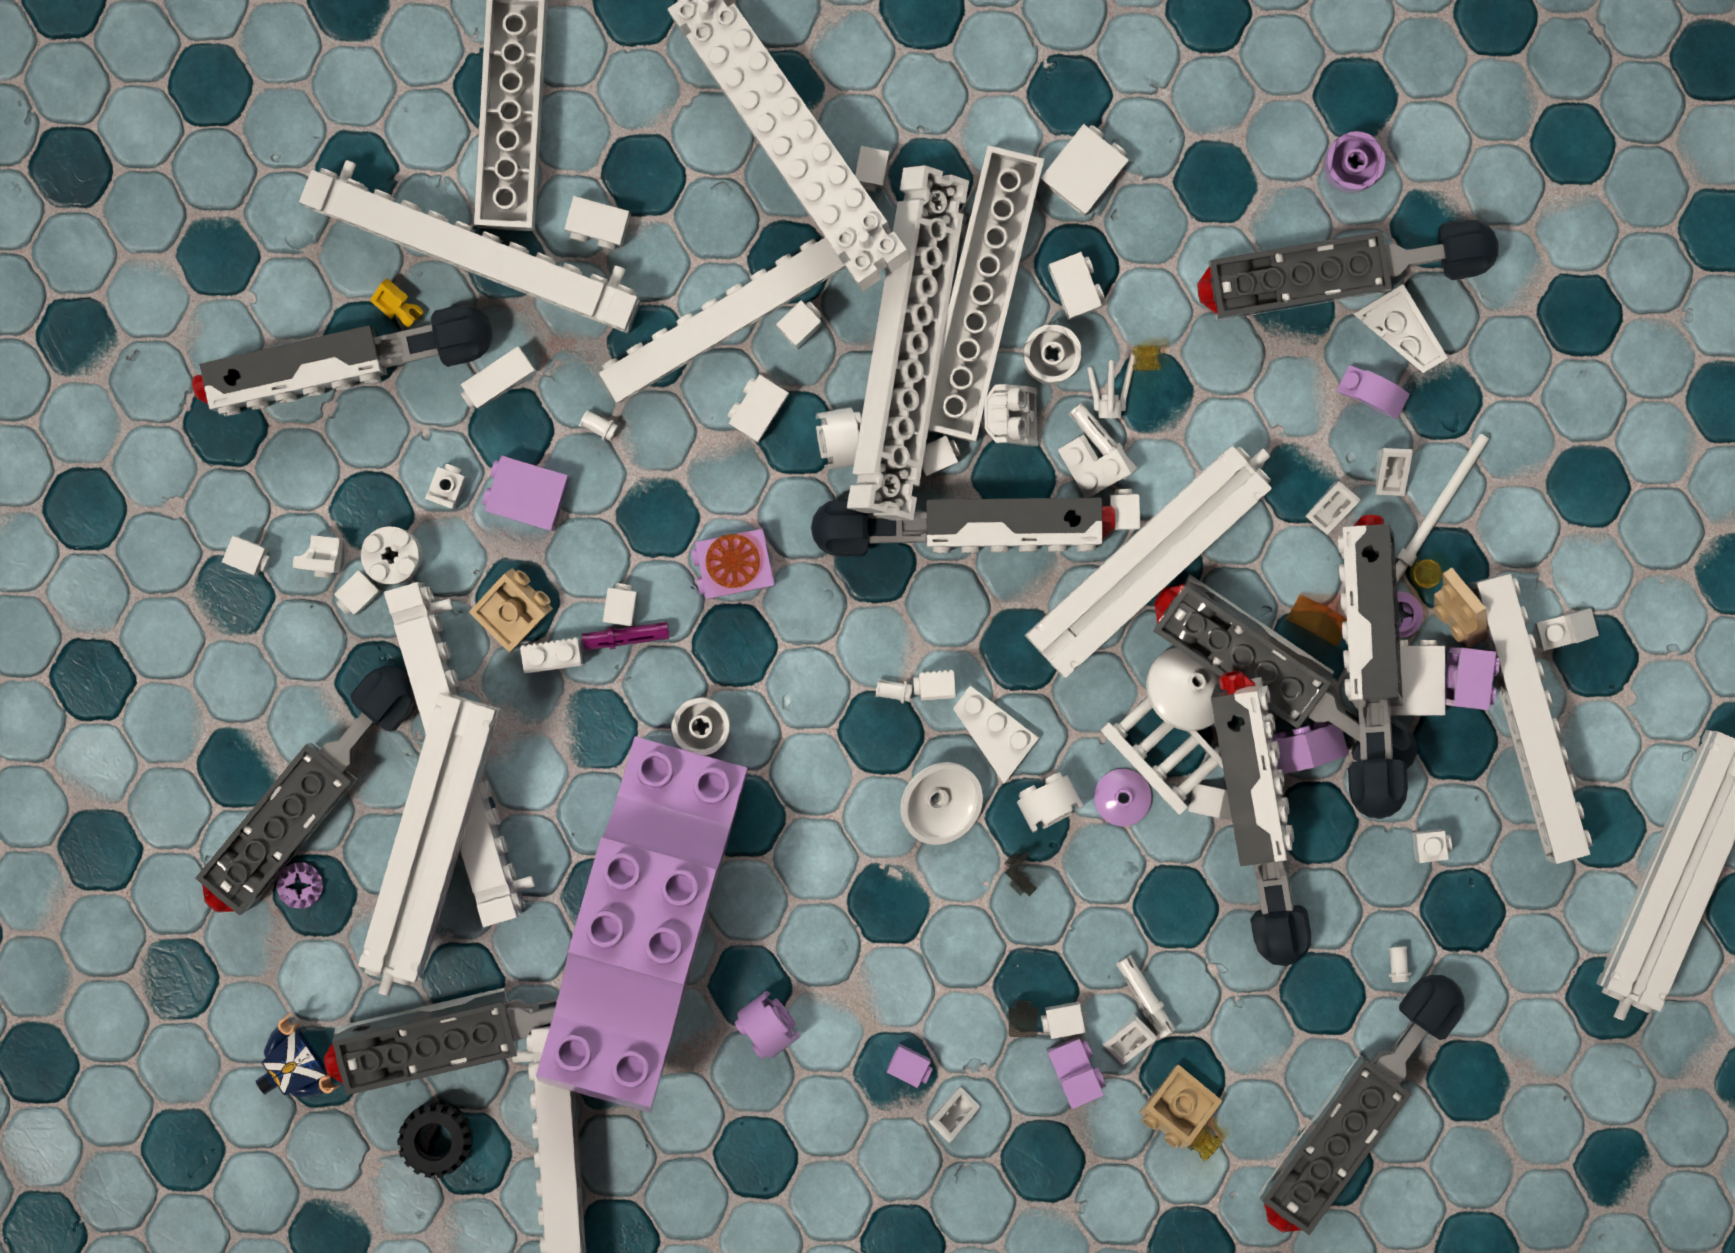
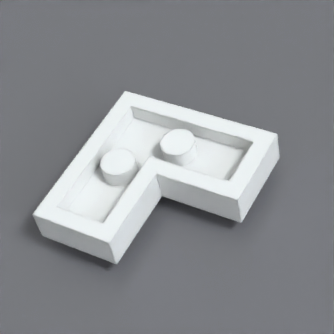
M1084 434L1058 449L1059 454L1085 498L1092 497L1135 471L1121 446L1098 459Z

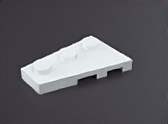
M1404 284L1354 313L1358 319L1422 373L1448 358Z
M971 686L968 687L953 707V710L1000 779L1005 783L1039 737Z

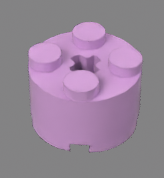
M1354 131L1344 134L1333 142L1325 154L1323 168L1327 182L1337 190L1345 193L1363 192L1381 177L1385 167V154L1377 140L1367 133ZM1353 156L1356 157V162L1361 164L1355 169L1351 168L1352 165L1348 163Z
M768 991L763 992L738 1011L739 1019L734 1022L739 1032L744 1036L748 1035L753 1041L752 1048L761 1059L766 1056L774 1058L801 1036L799 1031L794 1034L792 1027L796 1023L789 1012L777 998L771 1001L768 998L771 993Z

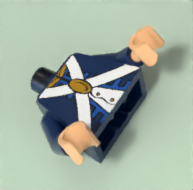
M288 1013L272 1031L264 1048V1056L266 1058L261 1063L267 1073L256 1080V1084L261 1092L266 1095L278 1087L284 1096L291 1093L292 1096L298 1098L316 1097L323 1093H331L340 1088V1084L336 1086L332 1084L331 1076L327 1074L324 1062L301 1029L298 1028L300 1023L292 1025L289 1022V1017L292 1014Z

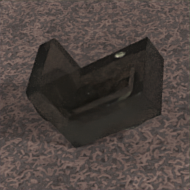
M1024 850L1020 854L1015 851L1004 862L1007 866L1004 872L1012 879L1008 884L1020 896L1025 892L1030 897L1037 887L1017 868L1029 855Z
M1014 1000V1005H1008V1035L1010 1037H1037V1005H1031V1000Z

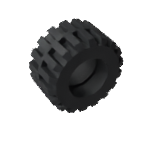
M434 1101L432 1104L426 1103L416 1108L404 1120L398 1132L400 1136L397 1139V1145H400V1157L404 1156L406 1160L404 1164L407 1167L411 1166L414 1168V1173L418 1175L423 1173L425 1174L424 1177L427 1178L432 1176L440 1178L445 1174L453 1173L460 1167L470 1154V1149L473 1145V1129L469 1127V1119L467 1117L464 1118L461 1114L463 1111L459 1108H452L450 1103L440 1104V1101ZM427 1124H440L449 1131L452 1138V1146L446 1154L432 1155L421 1146L419 1134Z

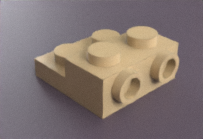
M513 568L507 571L469 611L509 653L553 610L549 605V597L542 591L538 590L536 592L529 585V577L520 570L515 571Z
M1450 568L1442 573L1443 586L1440 591L1434 594L1435 606L1433 611L1441 622L1450 626V632L1455 640L1470 649L1488 637L1486 607L1455 570Z
M1176 1065L1159 1088L1152 1093L1139 1113L1144 1116L1142 1122L1147 1127L1153 1130L1158 1128L1166 1134L1164 1139L1170 1146L1174 1148H1179L1180 1146L1184 1149L1191 1145L1219 1107L1222 1100L1180 1065Z

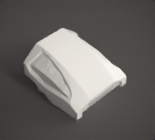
M999 384L994 385L984 399L985 430L996 443L1038 446L1036 388Z

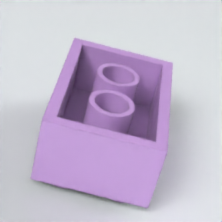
M1448 647L1445 668V705L1489 710L1490 705H1494L1496 687H1492L1493 675H1498L1500 659L1496 658V652Z

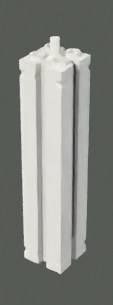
M1232 445L1227 448L1024 636L1063 678L1069 676L1272 489L1268 485L1271 481L1270 478L1259 468L1270 458V455L1262 448L1253 458H1250L1241 447L1235 449Z
M446 692L438 693L436 699V706L431 716L363 947L364 950L358 966L365 968L364 973L376 977H381L383 974L378 993L386 996L390 995L393 982L409 986L410 983H415L423 977L425 964L431 950L495 733L496 723L501 712L500 708Z
M1705 730L1701 740L1702 744L1695 753L1604 963V970L1600 973L1596 984L1603 987L1602 993L1620 1000L1613 1017L1622 1021L1625 1020L1631 1005L1647 1013H1651L1652 1009L1661 1012L1665 1003L1664 998L1672 987L1735 841V739L1721 732Z

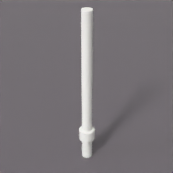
M1478 435L1407 548H1402L1397 556V583L1407 567H1412L1417 559L1416 553L1488 443L1489 438L1486 436Z

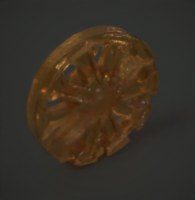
M726 534L717 538L710 545L705 560L710 577L717 584L727 588H739L747 585L754 579L760 566V556L756 546L751 540L739 534ZM739 539L740 543L735 550L733 540ZM726 540L728 542V550L721 545L722 541ZM745 544L751 547L750 550L741 553ZM714 548H717L723 555H713L712 551ZM751 555L755 556L754 562L744 560ZM712 560L720 561L721 564L711 567L710 562ZM743 566L752 567V574H748ZM725 569L721 578H717L715 573ZM738 571L745 577V580L742 582L738 581ZM731 572L733 582L726 583V579Z

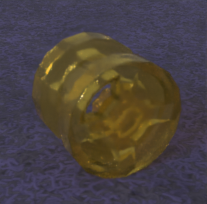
M1133 347L1132 354L1135 356V363L1132 365V370L1142 372L1160 371L1161 364L1158 362V355L1161 353V347Z
M1425 559L1416 562L1412 566L1410 577L1416 586L1431 588L1440 582L1442 570L1437 562Z
M1205 1125L1188 1148L1191 1151L1196 1150L1200 1158L1205 1162L1215 1153L1223 1140L1219 1136H1213L1210 1133V1129Z

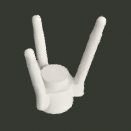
M1135 353L1130 355L1120 400L1119 395H1114L1115 371L1113 360L1109 361L1108 395H1102V401H1100L1093 368H1087L1094 399V411H1099V418H1121V411H1126V399L1136 359Z

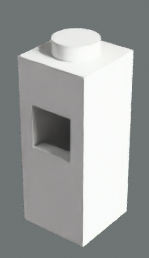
M517 346L463 382L461 386L465 391L460 394L470 408L475 405L478 410H481L537 371L523 350Z

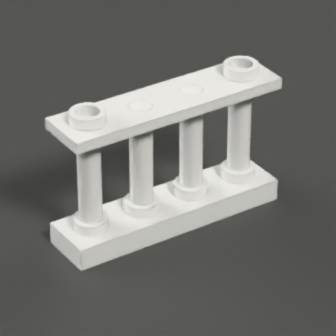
M1147 697L1119 724L1115 723L1112 726L1109 722H1106L1099 730L1171 808L1180 815L1188 808L1184 803L1187 799L1186 795L1218 765L1223 769L1220 748L1217 746L1213 750L1197 731H1187L1191 736L1159 766L1155 765L1151 768L1144 761L1147 757L1146 753L1174 727L1164 721L1139 745L1135 744L1133 747L1124 739L1128 736L1127 732L1153 708ZM1199 744L1209 754L1210 758L1178 788L1174 786L1171 789L1164 782L1167 778L1166 774Z

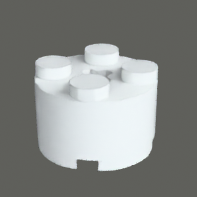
M1044 325L1032 332L1024 345L1023 363L1027 372L1035 380L1044 384H1059L1066 381L1075 373L1081 362L1082 351L1079 339L1070 329L1060 325ZM1047 348H1050L1052 351L1055 349L1059 351L1056 356L1057 361L1045 358Z
M850 407L816 413V419H821V426H816L821 458H827L829 464L824 465L825 469L832 470L854 466L859 437L858 429H860L861 425L860 412H853Z
M382 527L373 531L364 540L361 549V562L364 570L373 580L383 584L398 585L408 582L418 572L423 561V552L419 541L410 532L398 527ZM390 548L392 551L398 552V557L394 558V563L391 560H386V555L389 554Z
M706 697L694 698L683 703L676 711L672 720V734L676 743L683 750L704 756L719 750L728 740L731 731V721L726 709L718 701ZM698 718H702L703 722L709 723V728L705 729V734L701 735L700 730H694V725L698 724Z
M1058 772L1045 779L1044 786L1036 789L1035 785L1019 793L1020 800L1017 801V804L1032 833L1038 832L1037 825L1041 824L1043 829L1072 815V807L1075 805L1078 810L1084 807L1068 775L1062 776L1061 772Z

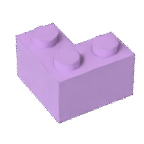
M1314 722L1310 724L1311 729L1309 725L1293 729L1294 734L1292 735L1288 734V730L1274 733L1273 742L1278 741L1280 750L1278 770L1282 769L1283 773L1287 774L1315 768L1348 756L1349 753L1342 730L1332 723Z
M1079 1036L1047 1049L1072 1109L1104 1096L1101 1088L1106 1087L1099 1068L1093 1069L1088 1058L1093 1057L1087 1040L1081 1042Z

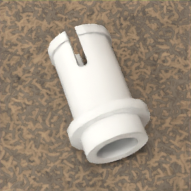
M590 410L585 412L579 425L601 436L603 441L606 439L611 441L618 429V425L614 424V420L608 421L592 413Z
M878 679L876 697L901 700V703L904 704L905 701L910 702L913 685L908 684V681H904L903 684Z
M1407 946L1388 948L1391 974L1388 975L1392 977V983L1408 982L1409 976L1412 973L1408 972Z

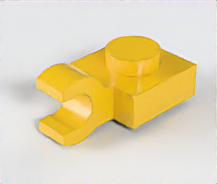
M388 278L380 283L370 299V302L390 319L397 316L409 328L424 313L419 306L406 303L408 296Z

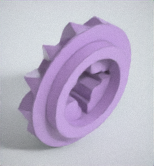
M1397 592L1398 606L1399 602H1401L1402 611L1412 614V617L1402 618L1399 627L1400 638L1415 633L1423 620V609L1416 597L1407 592Z
M301 862L286 866L278 875L276 885L280 900L289 907L299 909L313 905L319 899L323 888L319 872L313 866ZM297 873H299L301 882L311 884V886L302 889L301 898H299L297 889L288 888V885L296 882Z

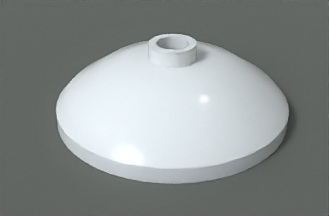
M1174 647L1162 653L1152 663L1146 681L1148 698L1158 716L1169 725L1185 731L1202 730L1215 723L1211 696L1215 685L1219 683L1220 676L1179 648ZM1192 679L1198 682V687L1193 684Z
M942 762L926 767L912 778L902 795L900 814L905 828L917 840L927 844H946L960 838L970 830L981 812L983 803L981 785L969 769L957 763ZM935 793H937V796L934 799H931V797Z

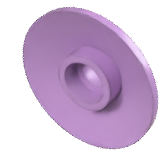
M1116 769L1108 772L1099 780L1095 788L1094 803L1098 813L1104 820L1116 826H1129L1139 822L1144 818L1151 806L1152 794L1149 784L1143 776L1130 769ZM1122 792L1129 795V800L1126 803H1120L1118 800V796Z

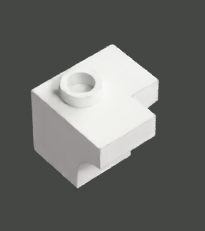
M311 535L308 550L301 556H294L292 568L315 570L314 576L331 578L332 573H340L344 539Z

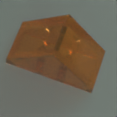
M1299 594L1286 618L1291 623L1336 647L1343 637L1342 622L1347 621L1345 617L1329 607Z

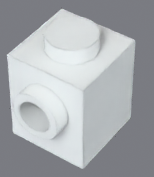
M1444 830L1412 832L1416 862L1425 863L1449 860L1448 853L1452 852V842L1450 835H1446Z

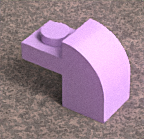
M1351 365L1348 366L1336 390L1340 394L1362 402L1374 411L1396 420L1410 395L1395 383L1373 372L1363 371Z

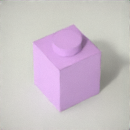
M899 1044L886 1071L918 1088L920 1082L926 1084L933 1068L929 1066V1058Z

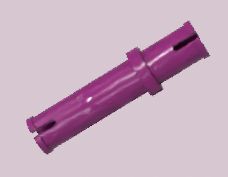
M667 621L627 628L613 629V627H607V630L581 633L584 651L599 648H610L612 650L616 649V646L670 639Z

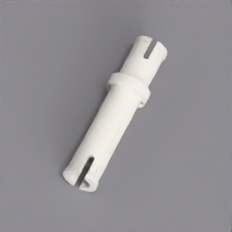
M1080 403L1068 414L1103 455L1120 446L1123 448L1120 443L1117 444L1083 403ZM1129 459V461L1131 462L1132 466L1136 471L1138 467L1135 466V464Z
M1132 955L1117 962L1115 965L1144 1010L1142 1012L1144 1017L1149 1018L1160 1039L1176 1030L1163 1009V1002L1158 1001Z

